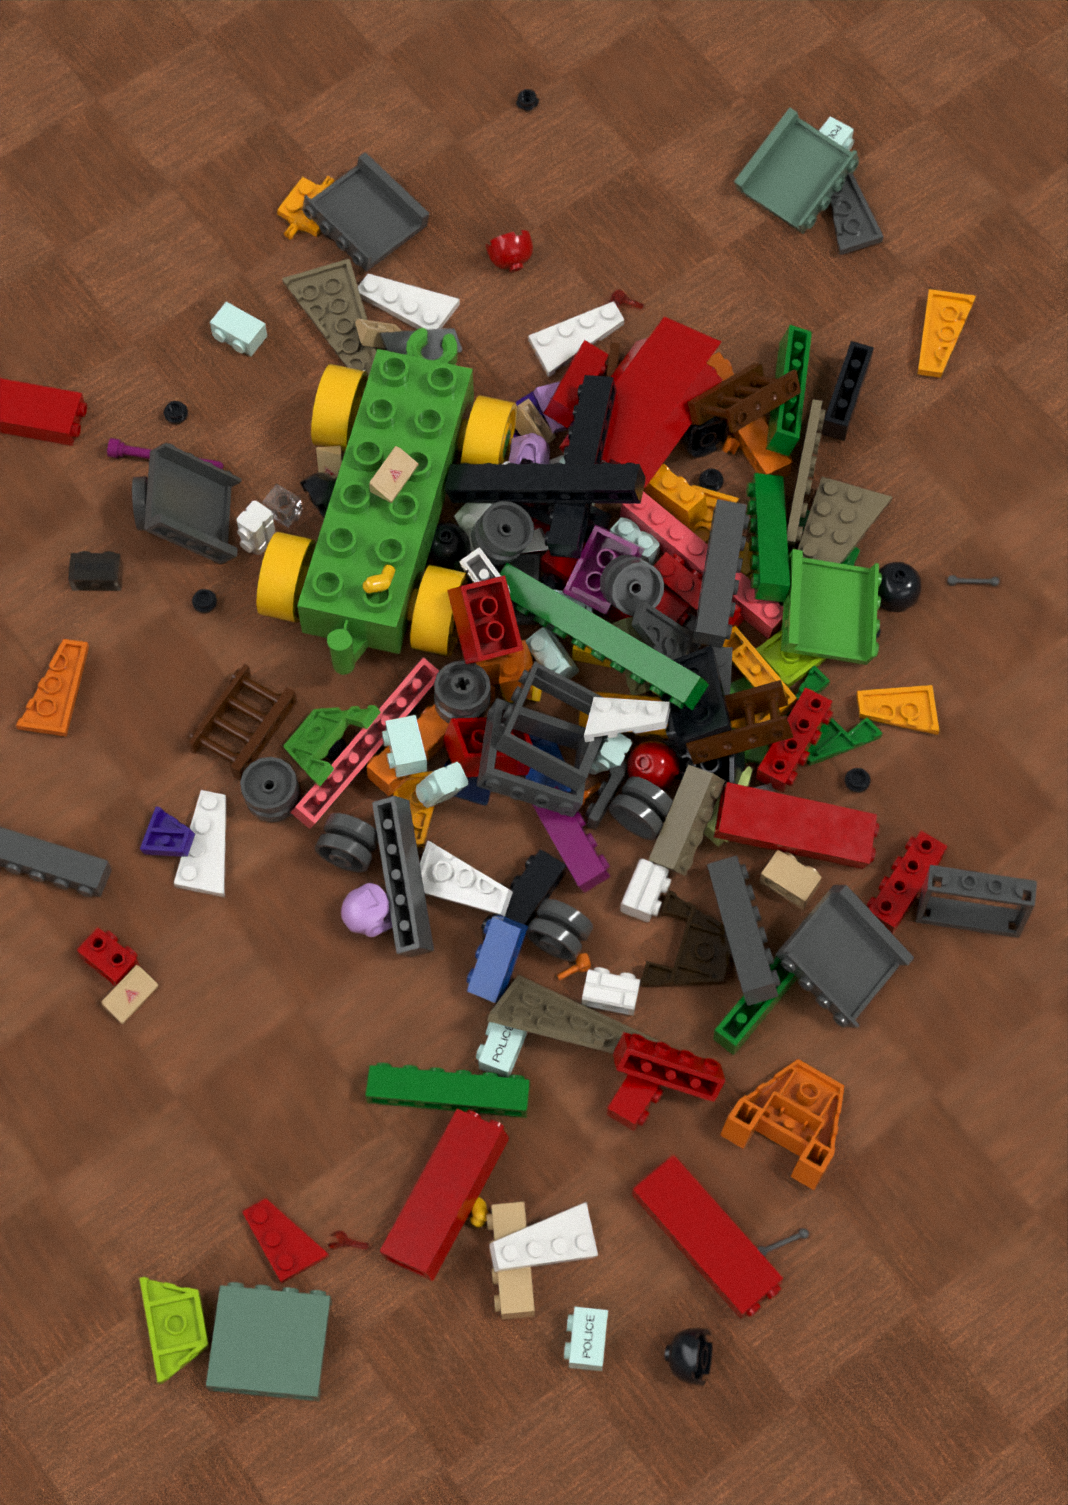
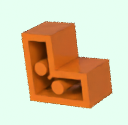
M525 640L521 641L522 651L476 662L489 676L490 684H500L508 702L512 701L510 699L516 687H521L522 683L518 682L524 670L529 671L534 663V658ZM531 685L526 699L532 698L533 685Z

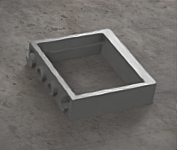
M535 661L529 671L524 670L518 680L522 685L521 687L517 686L510 700L514 701L513 705L509 704L502 717L506 720L505 724L501 723L494 737L498 738L494 749L577 792L589 774L603 736L594 737V741L585 742L577 765L573 767L510 733L531 685L587 715L590 714L593 698L602 696Z
M497 698L487 714L477 786L490 790V792L509 796L514 800H521L539 808H545L558 812L561 815L573 817L583 804L585 781L577 792L571 789L570 794L494 769L497 753L494 747L498 740L494 736L500 724H505L506 720L502 717L509 704L513 705V703ZM525 707L521 708L513 726L515 730L575 749L574 767H576L585 745L584 733L586 728Z
M930 865L918 897L915 922L1019 938L1035 906L1037 881ZM936 881L941 882V888L934 887ZM934 892L1013 904L1017 905L1016 909L984 905L932 897L931 894ZM925 910H930V917L923 916ZM1009 923H1015L1016 930L1008 929Z

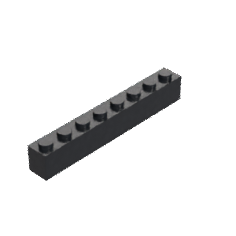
M585 375L583 385H579V402L573 409L574 425L569 427L568 433L570 443L564 449L565 464H601L617 392L613 377ZM556 503L555 510L550 512V531H546L545 546H548L551 556L580 559L592 503Z
M461 463L450 464L444 490L452 503H497L506 501L512 503L641 504L646 477L640 464Z

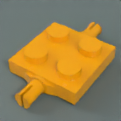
M327 176L321 185L302 177L277 209V215L290 223V226L284 232L286 238L292 239L298 230L306 231L315 237L318 236L321 232L320 227L313 220L308 219L302 210L304 196L307 195L312 199L335 182L332 177L330 179V176Z

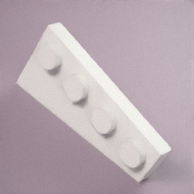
M367 274L358 286L361 299L416 329L442 328L460 305V299L372 274Z
M613 301L528 335V341L549 378L555 373L556 369L562 365L566 366L572 361L584 340L591 344L598 340H603L624 325V318Z
M201 790L190 829L196 835L188 857H181L174 880L175 887L225 897L226 795Z
M427 841L420 861L424 893L426 895L505 916L513 893L511 890L432 842Z
M586 1202L489 1244L495 1272L591 1259L598 1256Z

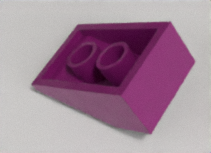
M595 525L562 593L607 615L612 605L604 599L600 589V578L604 568L611 560L620 555L631 554L641 558L645 548L602 526Z

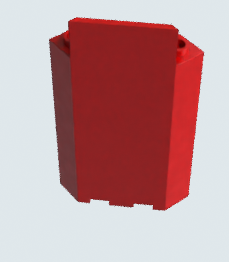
M664 316L648 338L635 342L610 376L614 378L617 392L601 463L640 464L646 477L644 488H646L692 423L688 401L722 382L723 379L717 374L716 369L707 364L722 341ZM568 435L558 447L563 453L565 447L569 446L570 443Z

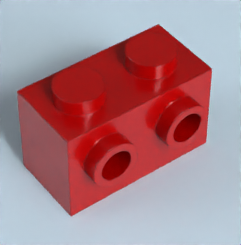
M97 927L76 951L81 960L116 987L136 965H139L137 960L138 954L126 945L123 948L118 944L119 939L109 930L104 932Z
M628 1074L607 1107V1116L635 1132L638 1125L643 1127L650 1116L648 1109L651 1104H657L664 1093V1090L661 1089L662 1085Z

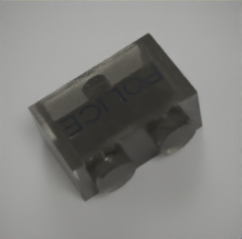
M80 551L70 554L68 580L72 591L122 590L123 561L120 553L112 551L103 553Z

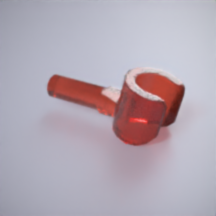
M620 289L612 294L609 301L610 303L614 301L617 308L622 303L642 309L644 306L643 303L627 297L626 293Z
M339 1230L330 1234V1236H335L339 1243L331 1242L328 1244V1247L333 1250L343 1246L368 1249V1243L352 1240L343 1231Z

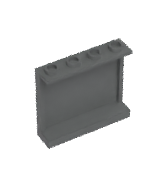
M366 152L358 157L356 167L312 199L307 195L304 196L302 209L308 219L313 220L325 235H329L335 241L340 250L349 254L353 262L357 266H361L366 272L424 229L429 218V212Z
M162 444L150 451L144 530L219 564L236 558L238 548L228 544L231 487L240 483L242 479L229 471H224L214 466L210 462H205L195 457L191 453L184 452L172 444Z
M833 885L775 954L782 961V967L788 972L793 973L799 979V985L805 990L811 991L816 997L815 1001L817 1004L829 1010L833 1015V1020L843 1028H858L859 1024L855 1021L856 1018L900 965H909L914 959L909 951L847 885Z

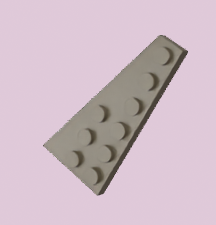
M350 258L282 278L285 286L343 364L348 368L367 371L369 376L377 351L376 347L363 346L359 339L355 321L356 319L367 320Z
M813 399L787 530V543L790 548L795 547V541H801L803 527L799 526L800 517L805 518L808 503H803L805 494H810L812 480L808 479V477L813 478L817 456H812V454H818L821 433L817 431L822 432L826 410L821 409L822 401Z
M821 477L798 550L803 551L804 558L843 563L865 536L870 526L876 522L882 511L888 507L893 497Z
M520 975L509 986L491 1010L487 1019L488 1022L609 1053L614 1052L623 1032L629 1034L637 1033L647 1040L659 1042V1040Z

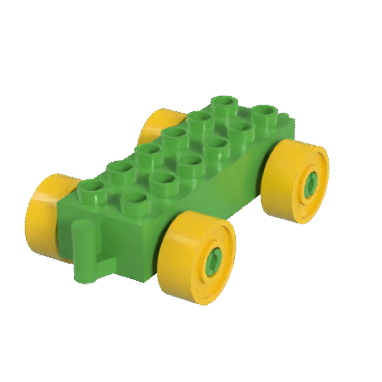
M419 328L411 334L407 341V355L377 349L369 376L367 371L329 364L319 383L311 423L312 443L320 447L341 446V451L345 452L317 544L314 539L275 532L270 539L263 558L258 580L256 604L259 615L295 623L300 621L302 633L327 638L333 669L342 675L353 671L355 662L368 647L400 654L409 621L412 622L410 635L412 649L449 657L458 639V632L447 590L467 585L469 581L467 573L429 565L423 578L422 575L446 497L444 489L450 464L456 463L459 450L462 451L461 463L503 464L508 461L511 438L514 437L517 405L514 402L481 395L476 398L473 405V369L456 365L458 347L452 334H446L443 337V354L438 359L429 360L422 356L421 350L428 344V332L425 328ZM397 446L418 463V467L394 501L390 503L371 493L369 483L394 447ZM385 565H391L395 568L394 577L387 590L371 594L363 590V582L370 576L381 574Z

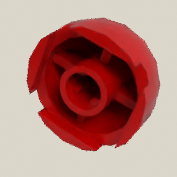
M521 230L522 235L518 236L515 235V232L506 233L490 240L491 245L486 243L485 247L491 262L500 269H509L510 272L522 270L523 264L528 262L533 254V243L528 230Z
M658 741L642 742L629 755L627 773L629 777L643 778L664 791L673 784L672 781L675 775L679 773V759L676 752L667 744Z

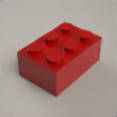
M505 575L447 590L465 664L480 662L523 650Z
M487 717L451 718L443 737L451 763H460L466 777H478ZM512 729L510 734L532 745L529 734ZM497 750L494 769L512 775H528L531 767Z

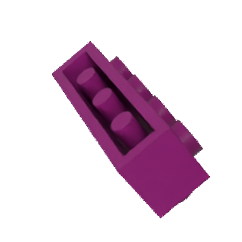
M533 805L577 885L584 893L611 877L607 871L610 868V864L603 854L598 855L595 850L598 844L591 832L586 834L583 829L586 823L579 811L573 817Z

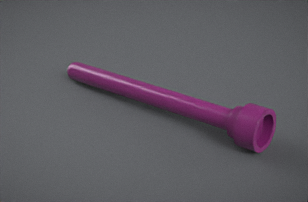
M110 438L107 456L119 458V456L129 455L149 459L151 449L128 446L125 442H121V439ZM199 458L223 469V463L220 461Z

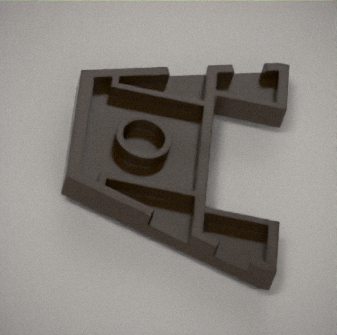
M668 890L661 915L686 921L685 931L674 967L670 968L646 961L640 986L723 985L732 954L724 925L711 916H706L697 910L696 906L690 902H685L677 897L676 893Z

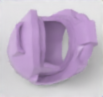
M529 433L511 438L510 463L549 464L550 448L543 437Z
M367 883L347 894L342 904L341 917L350 931L374 937L392 928L387 893L379 885Z

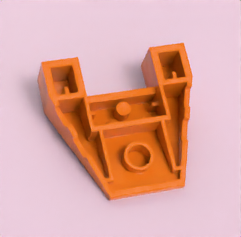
M797 1059L775 1074L767 1083L759 1085L754 1092L740 1098L727 1117L720 1136L744 1149L755 1131L759 1132L800 1157L791 1177L810 1189L815 1190L835 1153L834 1146L838 1133V1120L841 1113L844 1085Z

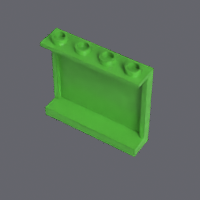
M793 549L788 555L790 588L785 602H783L781 651L867 665L877 656L879 651V643L876 642V634L880 627L877 611L881 603V597L878 596V587L882 579V575L879 573V563H875L871 568L804 558L802 550Z

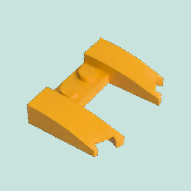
M736 626L732 627L730 639H725L722 647H733L732 665H735L752 687L781 680ZM781 680L788 699V705L779 708L780 716H784L794 708L798 700ZM769 711L755 714L756 723L770 720ZM745 718L731 721L732 727L736 729L745 727Z

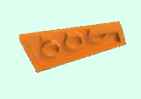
M69 639L62 640L49 664L45 677L41 678L34 697L30 698L22 718H19L16 724L18 730L67 737L89 650L88 642Z

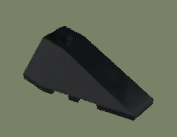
M659 741L667 744L677 754L679 773L675 775V779L682 780L688 765H691L725 780L724 785L727 782L738 784L745 768V751L694 765L687 747L679 749L674 741Z

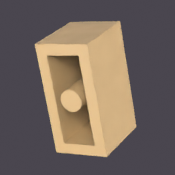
M777 850L761 873L759 883L803 910L819 888L822 877L813 867H805L797 862V859L792 854Z

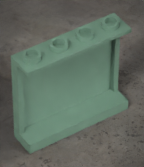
M789 108L735 179L734 183L739 192L804 234L807 229L813 227L821 210L824 211L828 207L834 192L841 190L846 176L856 170L859 158L856 150L850 152L800 119L798 113Z
M229 1282L228 1286L220 1285L206 1381L208 1390L320 1402V1381L330 1306H332L331 1296H327L326 1292L320 1290H311L310 1294L299 1293L298 1289L285 1287L282 1291L271 1290L272 1287L267 1285H255V1289L244 1288V1284Z

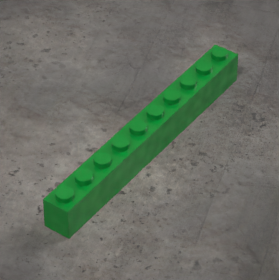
M506 563L500 572L501 576L505 575L507 585L511 591V601L516 605L514 609L525 616H528L529 613L534 615L533 620L545 628L548 624L554 627L552 632L563 639L569 636L573 639L571 643L584 651L586 647L591 649L592 652L590 654L601 662L605 658L611 661L609 666L623 674L624 670L631 673L629 678L636 683L643 685L646 682L651 685L649 690L656 695L662 697L666 694L671 697L669 702L676 707L682 709L686 706L693 710L709 686L699 675L511 564Z

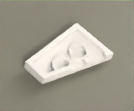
M594 697L584 733L585 742L594 741V737L608 735V738L618 737V733L628 731L636 734L665 729L671 710L670 702Z

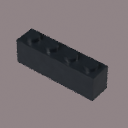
M854 341L850 342L824 419L821 435L845 441L871 364L874 347Z
M541 849L536 855L532 854L528 858L523 874L521 876L517 875L510 885L513 893L504 916L527 926L537 916V910L542 901L550 898L566 875V865ZM490 915L486 917L481 925L483 940L486 937V934H484L485 925L489 919H492Z

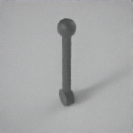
M951 575L948 577L947 582L950 586H955L957 583L991 584L992 586H997L1000 580L998 577L971 579L957 578L955 575Z
M802 1228L795 1235L767 1247L759 1246L757 1249L765 1257L769 1251L799 1238H808L809 1231Z

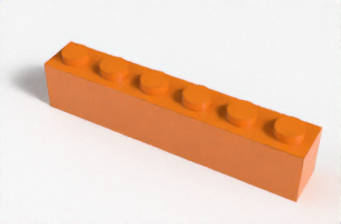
M720 352L712 355L707 362L708 365L716 369L717 374L723 379L722 381L734 375L731 363L728 359H724ZM765 415L735 433H731L732 437L740 442V449L756 473L783 476V478L790 475L793 464L791 455L786 456L766 449L769 427ZM724 419V421L729 426L728 419Z
M490 684V704L495 700V687ZM435 704L432 707L428 706L417 720L427 762L445 746L443 737L449 723L440 718L435 709ZM386 746L385 750L379 755H374L368 761L367 778L390 796L411 775L396 777L395 769L389 768L387 753L391 752L389 746Z

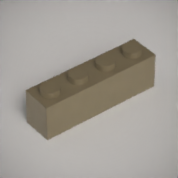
M688 765L649 857V861L686 876L688 869L692 866L696 849L702 842L706 825L713 816L716 801L723 792L725 780L713 773Z

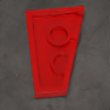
M267 1198L242 1211L281 1284L330 1257L322 1247Z

